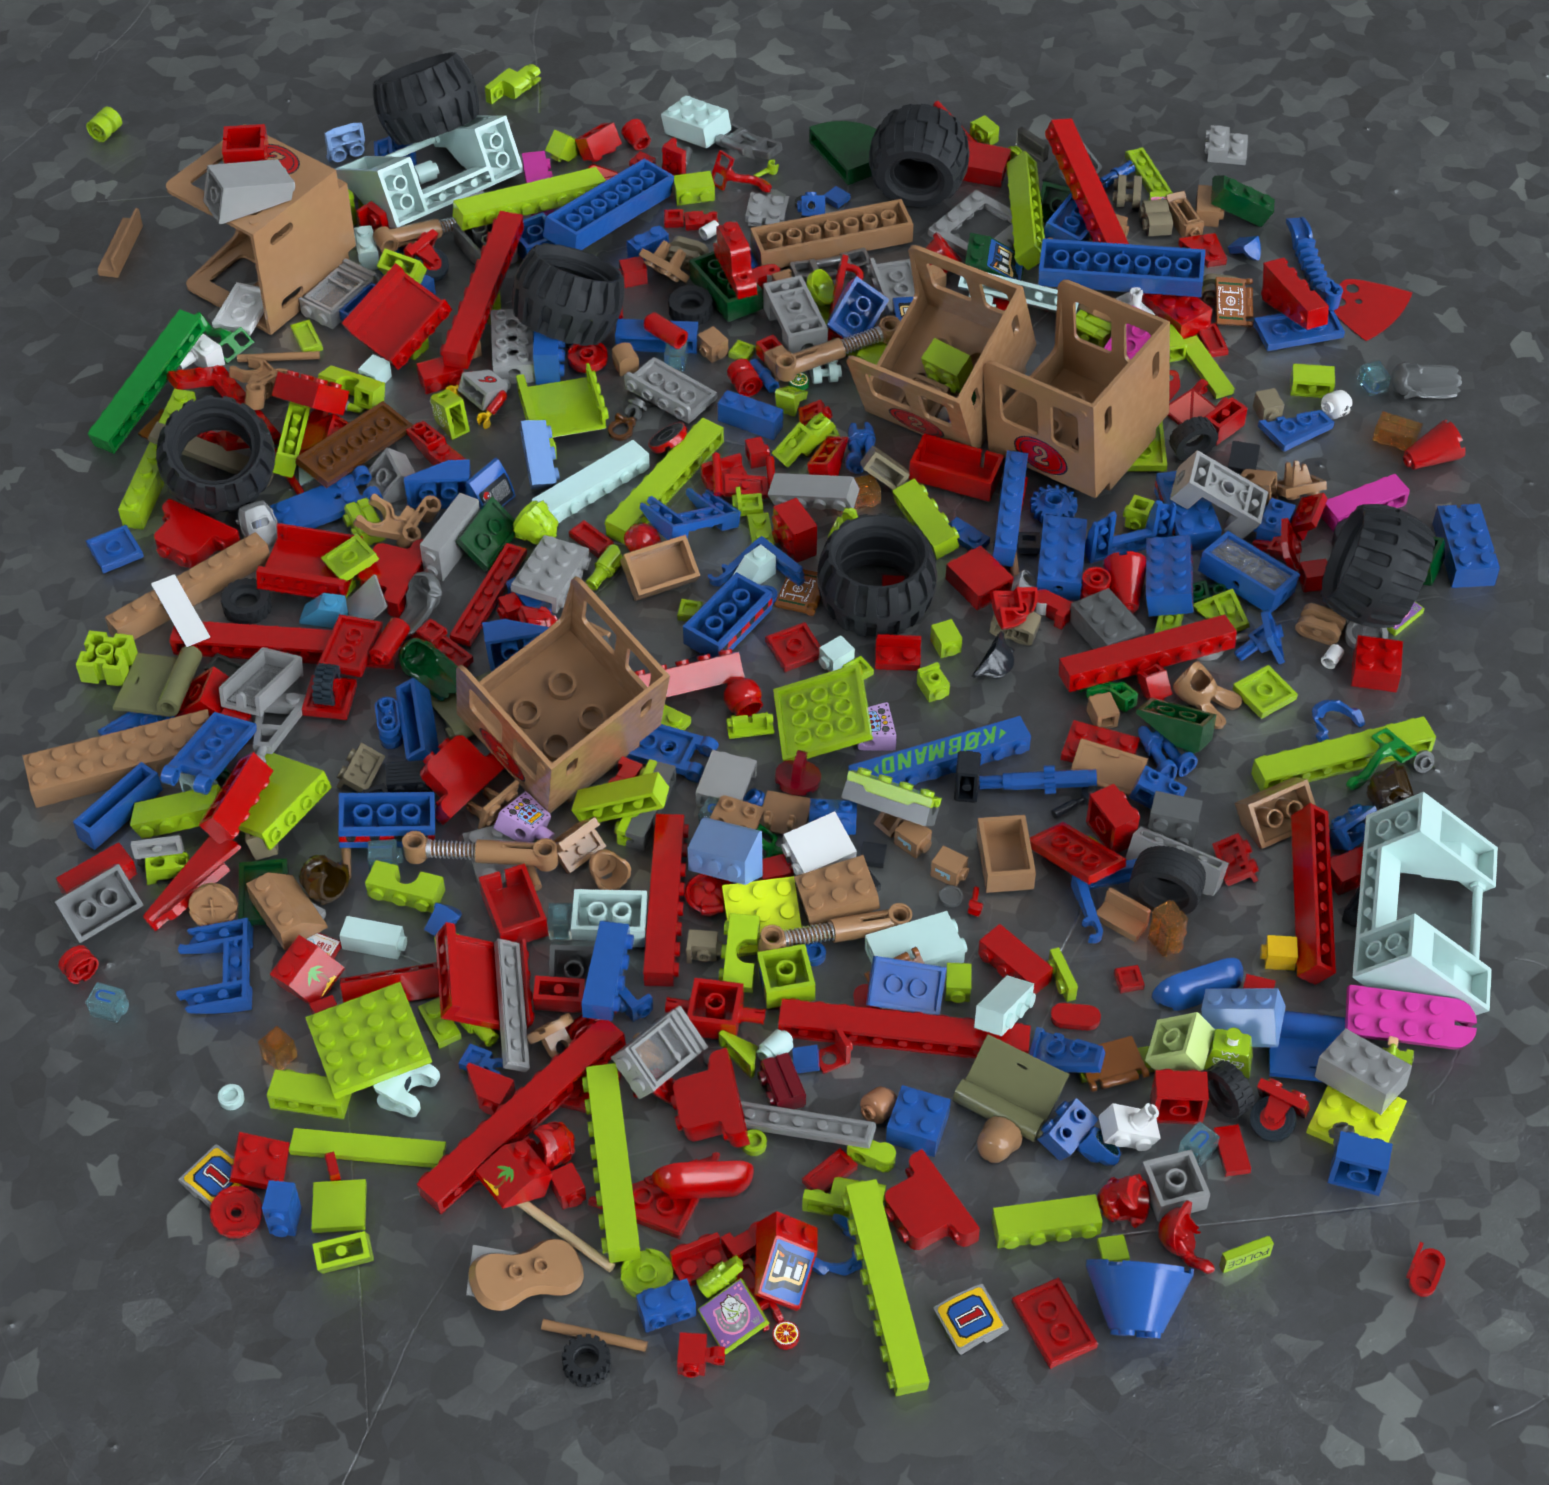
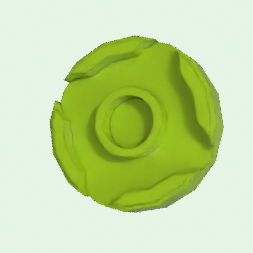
M652 1248L640 1251L641 1259L623 1262L621 1282L625 1291L632 1297L636 1298V1295L645 1289H656L665 1286L673 1280L671 1261L663 1252Z

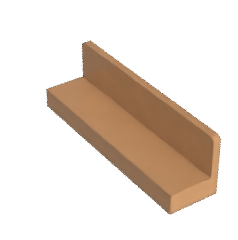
M135 208L131 218H122L97 269L99 276L119 277L143 227L139 208Z

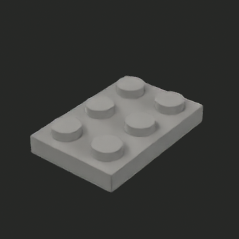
M494 825L462 834L463 841L466 844L468 841L470 844L472 842L475 844L477 839L515 841L494 829ZM470 860L478 884L479 877L500 871L503 888L506 887L504 869L517 866L476 863L475 860Z

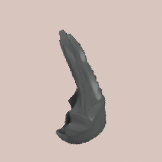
M1403 362L1398 364L1392 371L1391 383L1394 390L1403 395L1404 399L1412 397L1448 399L1456 397L1461 391L1458 386L1462 384V377L1457 374L1458 369L1455 366L1420 365Z
M425 571L417 572L408 584L409 589L405 595L406 605L399 617L410 627V632L406 638L410 634H414L423 625L440 603L441 595H443L441 584L436 576Z

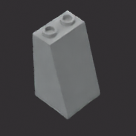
M278 159L208 165L203 201L217 222L224 224L292 200L295 182Z

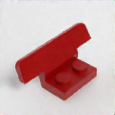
M318 409L312 411L299 455L349 422L334 413L328 415L329 412Z

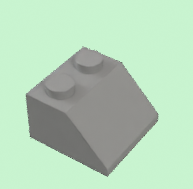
M386 448L368 469L372 479L366 484V487H378L383 500L392 503L407 498L404 477L414 474L415 471L406 454Z

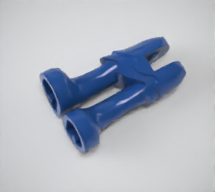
M864 422V429H857L856 423H851L848 429L847 445L851 453L847 455L845 464L846 468L855 474H861L864 471L860 463L863 459L861 450L865 448V454H867L872 445L875 446V433L869 422Z
M1147 726L1138 728V736L1145 751L1148 753L1149 758L1153 757L1157 765L1156 771L1174 780L1177 773L1180 777H1183L1196 767L1198 759L1193 753L1185 752L1181 754L1173 743L1152 726V732ZM1162 748L1165 750L1170 759L1165 758L1164 754L1162 753Z

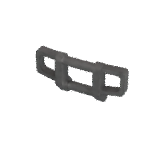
M730 122V131L733 133L728 136L719 134L715 140L717 145L736 150L740 155L751 159L755 157L771 159L783 150L781 142L749 133L747 129ZM745 139L748 140V141L753 142L752 145H747V144H744V143H743V144H739V143L742 142V141L745 140Z
M865 248L840 253L839 256L791 262L790 269L793 277L802 275L806 282L809 274H798L796 270L809 268L811 273L820 267L839 264L844 254L848 255L847 263L852 264L851 259L863 257L865 262L856 265L863 271L866 270V265H869L870 257ZM837 271L828 273L832 280H836ZM846 271L844 278H855L856 275Z

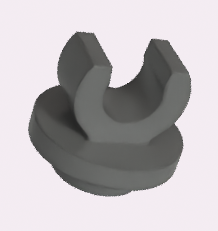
M634 397L633 400H628L630 405L626 407L625 414L630 416L632 411H636L634 418L640 420L642 411L646 412L647 408L644 406V401Z
M1421 750L1410 759V764L1420 773L1429 771L1435 762L1434 755L1428 750Z
M1339 1122L1334 1124L1333 1128L1328 1131L1329 1137L1334 1139V1148L1341 1131L1355 1133L1352 1125H1348L1346 1122Z

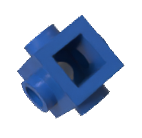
M805 192V196H801V201H797V212H801V217L825 214V195H817V192ZM812 203L814 209L808 208V204Z

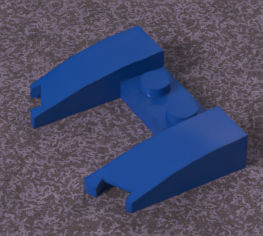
M687 488L685 494L696 506L697 510L679 514L672 511L653 496L648 497L647 500L650 506L640 503V509L646 518L667 540L686 535L688 539L689 531L713 527L714 525L721 531L739 527L741 511L721 497L715 496L709 489H706L705 493L700 496L693 491V488Z
M1155 501L1149 513L1146 528L1114 536L1117 517L1115 511L1109 513L1105 518L1097 522L1095 521L1088 532L1084 552L1089 562L1102 561L1107 556L1119 552V555H1126L1127 551L1138 552L1146 550L1147 538L1171 537L1177 508L1176 504L1173 502L1171 504H1164L1162 501Z
M248 918L189 928L187 932L193 938L189 945H179V953L210 954L223 952V980L220 984L176 991L180 1001L186 999L189 1006L185 1008L187 1013L219 1014L252 1010L253 989L249 982L250 949L253 948V927Z

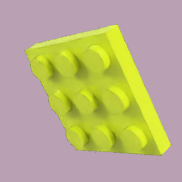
M794 876L753 881L746 885L739 883L722 885L726 920H729L730 913L760 916L759 938L762 929L768 925H776L783 930L802 928ZM758 945L743 946L738 951L737 957L756 955L759 952Z
M1328 1085L1306 1133L1333 1145L1334 1139L1329 1137L1328 1131L1333 1128L1334 1124L1346 1122L1354 1127L1355 1133L1359 1136L1372 1139L1378 1138L1389 1143L1407 1100L1397 1097L1379 1115Z

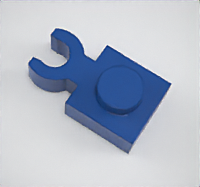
M469 1044L458 1064L459 1069L467 1071V1064L472 1063L500 1074L499 1071L494 1069L497 1067L503 1068V1059H492L493 1053L491 1051Z

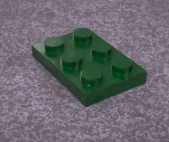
M491 496L485 501L455 542L484 572L489 571L506 543H510L515 537L513 527L515 519Z
M287 858L239 862L238 919L248 918L252 926L266 925V922L250 900L246 883L268 872L288 875L289 864Z

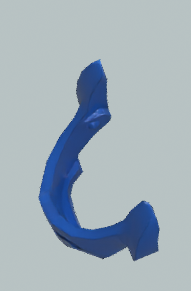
M1323 700L1312 708L1313 720L1319 731L1316 734L1319 743L1329 739L1327 735L1329 731L1319 721V718H1324L1326 712H1340L1350 717L1359 728L1365 725L1360 709L1350 708L1340 700Z
M834 1214L832 1219L844 1230L843 1234L856 1241L855 1235L851 1236L849 1233L847 1220L850 1219L840 1214ZM853 1249L852 1257L846 1262L829 1263L815 1258L812 1270L818 1275L832 1272L846 1276L860 1270L863 1266L861 1260H856Z

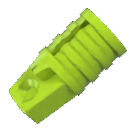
M735 1255L726 1262L721 1261L716 1264L714 1268H711L696 1280L700 1291L707 1298H713L715 1294H718L737 1279L736 1275L743 1270V1261Z

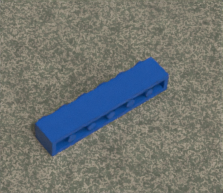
M1007 450L1004 462L992 556L1001 565L1013 567L1017 550L1028 453Z

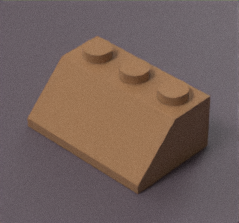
M1296 777L1235 802L1241 825L1260 849L1292 836L1291 815L1309 803L1316 804L1308 779Z
M268 872L246 883L251 902L284 950L290 948L299 935L307 939L328 928L326 922L293 875Z

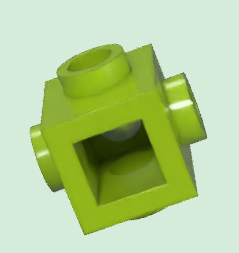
M1134 494L1130 504L1126 505L1123 512V517L1126 518L1124 527L1133 530L1145 529L1149 513L1155 501Z

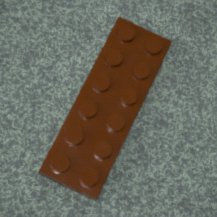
M382 401L296 457L295 463L324 487L328 488L352 472L356 467L361 466L407 435L406 429L412 427L413 424Z

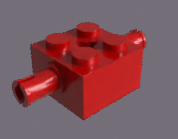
M694 978L691 998L689 1000L667 997L665 1003L666 1013L681 1006L701 1037L719 1039V1032L722 1030L737 1036L739 1024H742V1022L764 1025L766 1009L744 1007L743 983Z

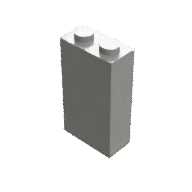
M459 493L420 544L423 570L435 575L438 580L444 581L465 553L455 541L480 509L478 499Z

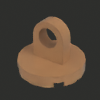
M217 883L203 884L195 889L188 904L190 916L199 926L232 921L238 909L237 899L232 891Z
M566 1013L560 1016L558 1020L548 1022L530 1032L526 1038L530 1045L541 1040L548 1055L553 1059L555 1055L559 1054L556 1051L557 1042L563 1043L565 1050L569 1047L572 1040L565 1027L573 1023L574 1019L571 1013Z

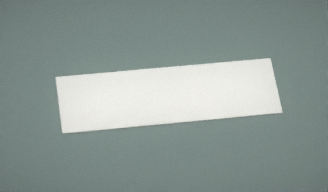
M175 574L151 583L186 647L210 638Z

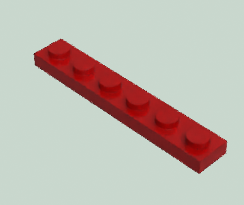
M506 543L449 636L452 641L471 647L483 627L482 623L487 621L499 601L498 598L506 590V581L514 577L527 556L526 548Z

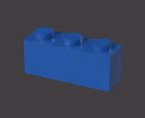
M726 390L718 402V421L775 440L783 428V409Z

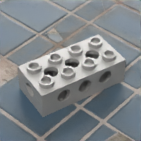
M513 309L491 310L493 372L501 379L508 378L511 384H516V375L524 374L526 383L535 382L533 330L519 322V319L513 314Z

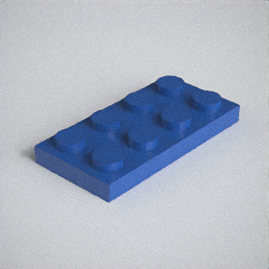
M1328 310L1327 325L1306 330L1283 313L1254 318L1253 322L1267 351L1344 338L1345 331L1334 310Z

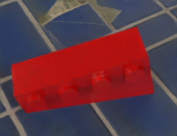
M1284 257L1263 263V286L1261 291L1263 301L1306 330L1328 324L1329 305L1315 290L1310 291L1307 281L1299 279L1297 276L1298 272L1294 267L1289 268L1287 266L1288 261Z

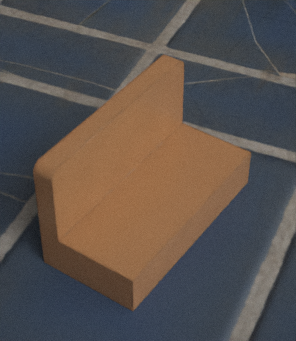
M1111 887L1106 891L1104 903L1097 910L1100 923L1134 942L1139 939L1148 927L1151 913L1149 908Z

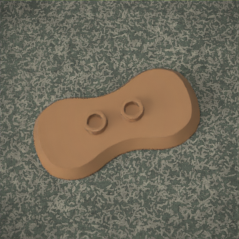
M560 1239L543 1240L529 1250L518 1254L487 1253L476 1258L469 1267V1283L477 1301L487 1309L498 1311L510 1309L522 1300L534 1295H568L581 1286L584 1278L583 1265L578 1253L570 1243Z

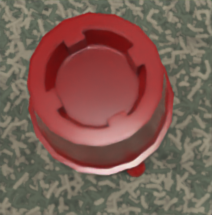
M640 119L628 121L621 130L623 138L637 151L644 150L651 142L646 127Z

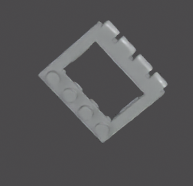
M975 190L928 228L927 235L934 238L933 234L938 232L953 250L966 256L968 243L951 234V231L959 229L962 226V222L970 220L977 210H982L983 208L1012 223V214L1009 207ZM1009 225L994 238L1011 249L1014 247L1013 225Z

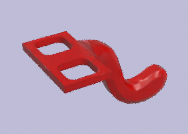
M719 150L712 171V178L714 181L716 173H719L724 179L721 186L714 181V185L724 191L727 181L752 184L759 187L763 192H771L772 185L766 180L752 175L735 173L732 170L735 159ZM722 155L729 158L727 168L720 164Z

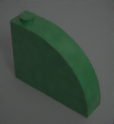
M831 121L809 127L810 144L847 185L872 176L869 165V151L876 128L851 121Z

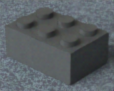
M457 223L452 224L456 245L476 266L477 259L481 258L482 246L487 243L488 232L492 231V224L463 231ZM517 248L510 264L519 261Z
M1109 588L1071 603L1070 623L1093 649L1145 636V627Z
M119 864L111 865L50 901L74 943L79 944L144 906Z

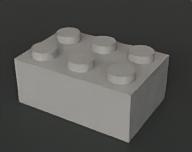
M1345 1028L1319 1056L1315 1077L1381 1115L1407 1086L1412 1065Z

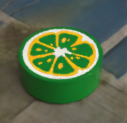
M799 373L795 379L788 381V385L806 390L809 387V377L805 373Z

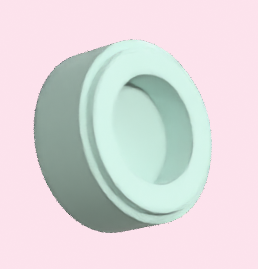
M236 1084L225 1085L218 1092L219 1103L225 1110L238 1109L244 1103L243 1090Z

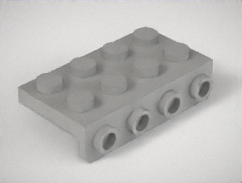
M873 257L869 258V265H866V273L868 277H871V286L889 299L882 311V316H894L892 299L897 297H914L915 294L910 259L876 264Z
M655 357L650 359L634 374L627 372L624 375L626 389L688 424L718 399L716 391Z
M544 535L512 582L511 591L551 603L552 613H557L560 607H564L571 579L575 576L582 579L584 570L587 571L590 566L589 548Z

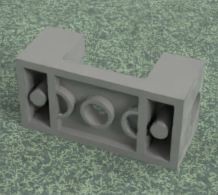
M802 275L763 284L764 311L769 321L778 320L782 328V345L787 351L793 354L828 341V328Z
M1197 450L1177 468L1170 500L1189 509L1202 497L1229 512L1223 530L1229 531L1243 539L1261 524L1268 491Z

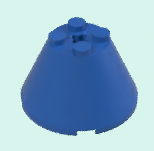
M1088 1259L1085 1262L1108 1329H1110V1335L1135 1336L1136 1332V1337L1161 1339V1334L1165 1331L1194 1276V1269L1189 1268V1270L1184 1271V1267L1126 1260L1113 1262L1108 1259Z

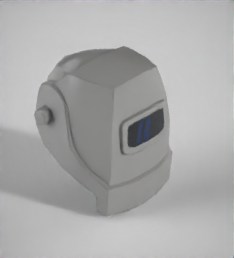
M264 500L249 503L239 508V519L236 520V524H240L243 538L256 532L268 544V547L274 545L277 540L278 522L272 508Z

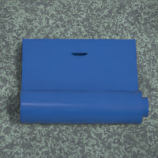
M1285 1011L1278 1047H1269V1076L1322 1082L1315 1077L1319 1056L1345 1030L1346 1017Z

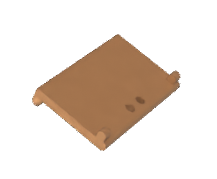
M1081 738L1071 770L1096 769L1097 787L1105 788L1115 784L1120 791L1129 796L1138 776L1145 765H1147L1148 758Z

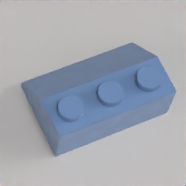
M546 420L521 421L520 433L530 490L555 486L557 484L556 480H560L558 467L554 468L553 465L556 453L554 446L550 447L549 438H552L551 426L546 425Z
M706 817L702 818L688 846V870L743 885L762 877V831Z
M1278 988L1205 989L1201 1011L1202 1017L1214 1029L1228 1030L1229 1028H1238L1241 1033L1250 1035L1252 1037V1047H1278L1286 1006Z

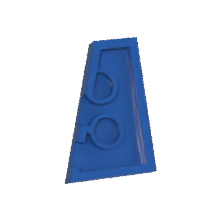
M1322 410L1300 413L1293 418L1285 419L1282 416L1277 417L1276 421L1267 422L1265 419L1258 422V428L1283 452L1334 427V421Z
M1036 1027L1029 1055L1064 1072L1101 1073L1105 1050L1103 1046L1080 1039L1064 1038L1063 1034L1057 1032L1051 1034L1045 1032L1044 1028Z

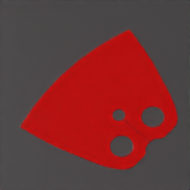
M1346 279L1339 284L1343 289L1341 298L1346 301V304L1339 306L1334 312L1351 330L1368 341L1388 328L1401 315L1412 296V292L1364 280ZM1354 284L1358 286L1359 291L1351 293L1347 291L1346 287ZM1360 299L1362 300V303L1358 304L1355 302V300Z

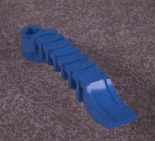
M1304 217L1286 218V224L1292 237V247L1295 250V256L1298 257V263L1301 264V270L1304 271V277L1307 278V283L1310 285V291L1315 290L1329 305V311L1338 309L1343 289L1334 280L1327 277V271L1323 270L1324 265L1320 264L1321 258L1317 256L1318 249L1314 248L1316 240L1312 239L1313 235L1310 224Z

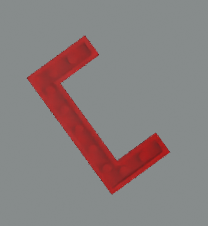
M223 365L168 371L167 380L175 389L183 390L213 386L222 397H231L239 404H246V392L235 379L229 377V372ZM254 410L257 416L262 418L267 425L274 445L279 444L281 434L261 410ZM228 431L217 432L216 439L226 451L250 448L239 436Z

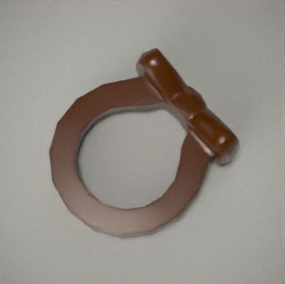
M616 413L615 420L608 427L609 436L617 441L630 438L633 434V427L636 425L635 418L623 417L621 414ZM621 423L627 424L628 431L625 434L618 435L612 431L615 426Z

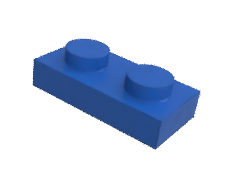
M956 517L949 523L950 527L954 526L960 536L957 539L958 544L967 550L975 549L980 545L985 548L990 544V537L960 518Z

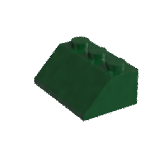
M1225 175L1212 178V205L1259 227H1262L1274 213L1275 199L1271 196L1263 194Z
M1043 181L1040 197L1044 223L1050 219L1071 193L1069 187Z

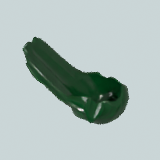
M412 638L401 646L398 659L403 672L407 676H412L430 690V694L438 700L443 701L444 698L448 699L450 697L449 694L456 693V668L458 666L439 651L433 643L419 638Z

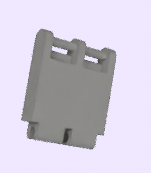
M751 192L745 222H748V226L753 227L762 226V224L769 225L784 222L790 196H785V198L782 196H772V194L764 196L763 194Z

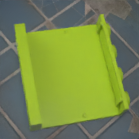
M586 363L587 377L530 387L527 386L524 374L516 375L518 394L525 419L546 420V425L551 426L552 437L605 429V420L609 419L607 407H605L603 394L601 395L599 382L597 383L596 372L591 371L589 363Z

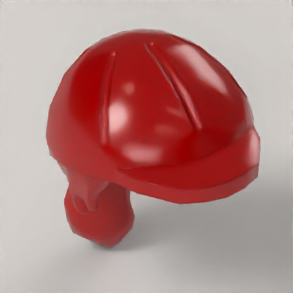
M1187 1200L1182 1207H1176L1162 1217L1158 1227V1236L1162 1245L1170 1253L1180 1256L1187 1266L1201 1270L1205 1274H1211L1215 1270L1212 1262L1208 1259L1197 1257L1194 1253L1196 1245L1194 1233L1200 1234L1201 1231H1197L1199 1226L1191 1219L1192 1202Z

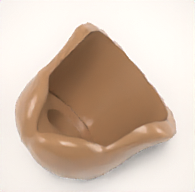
M598 850L590 858L589 871L600 890H618L631 876L629 862L611 850ZM612 872V876L606 880L601 878Z
M997 1116L986 1121L977 1138L979 1154L990 1163L1002 1162L1011 1153L1018 1150L1022 1144L1020 1129L1010 1120Z

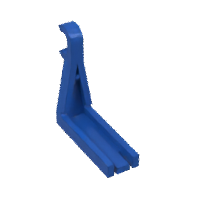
M763 536L756 539L729 565L722 564L723 574L718 577L708 574L711 585H723L733 576L744 556L761 544L776 556V569L797 586L802 585L805 579L802 571L803 567Z
M1137 859L1127 860L1125 868L1090 885L1072 875L1071 887L1085 916L1082 920V926L1085 928L1093 926L1097 933L1089 936L1088 943H1098L1103 936V928L1089 890L1130 882V876Z

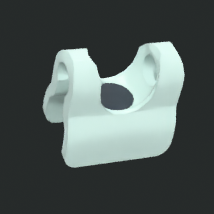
M427 1064L373 1085L374 1090L379 1093L377 1103L383 1109L398 1112L408 1117H415L421 1109L420 1102L408 1092L411 1088L419 1085L435 1086L440 1079V1073L434 1066Z

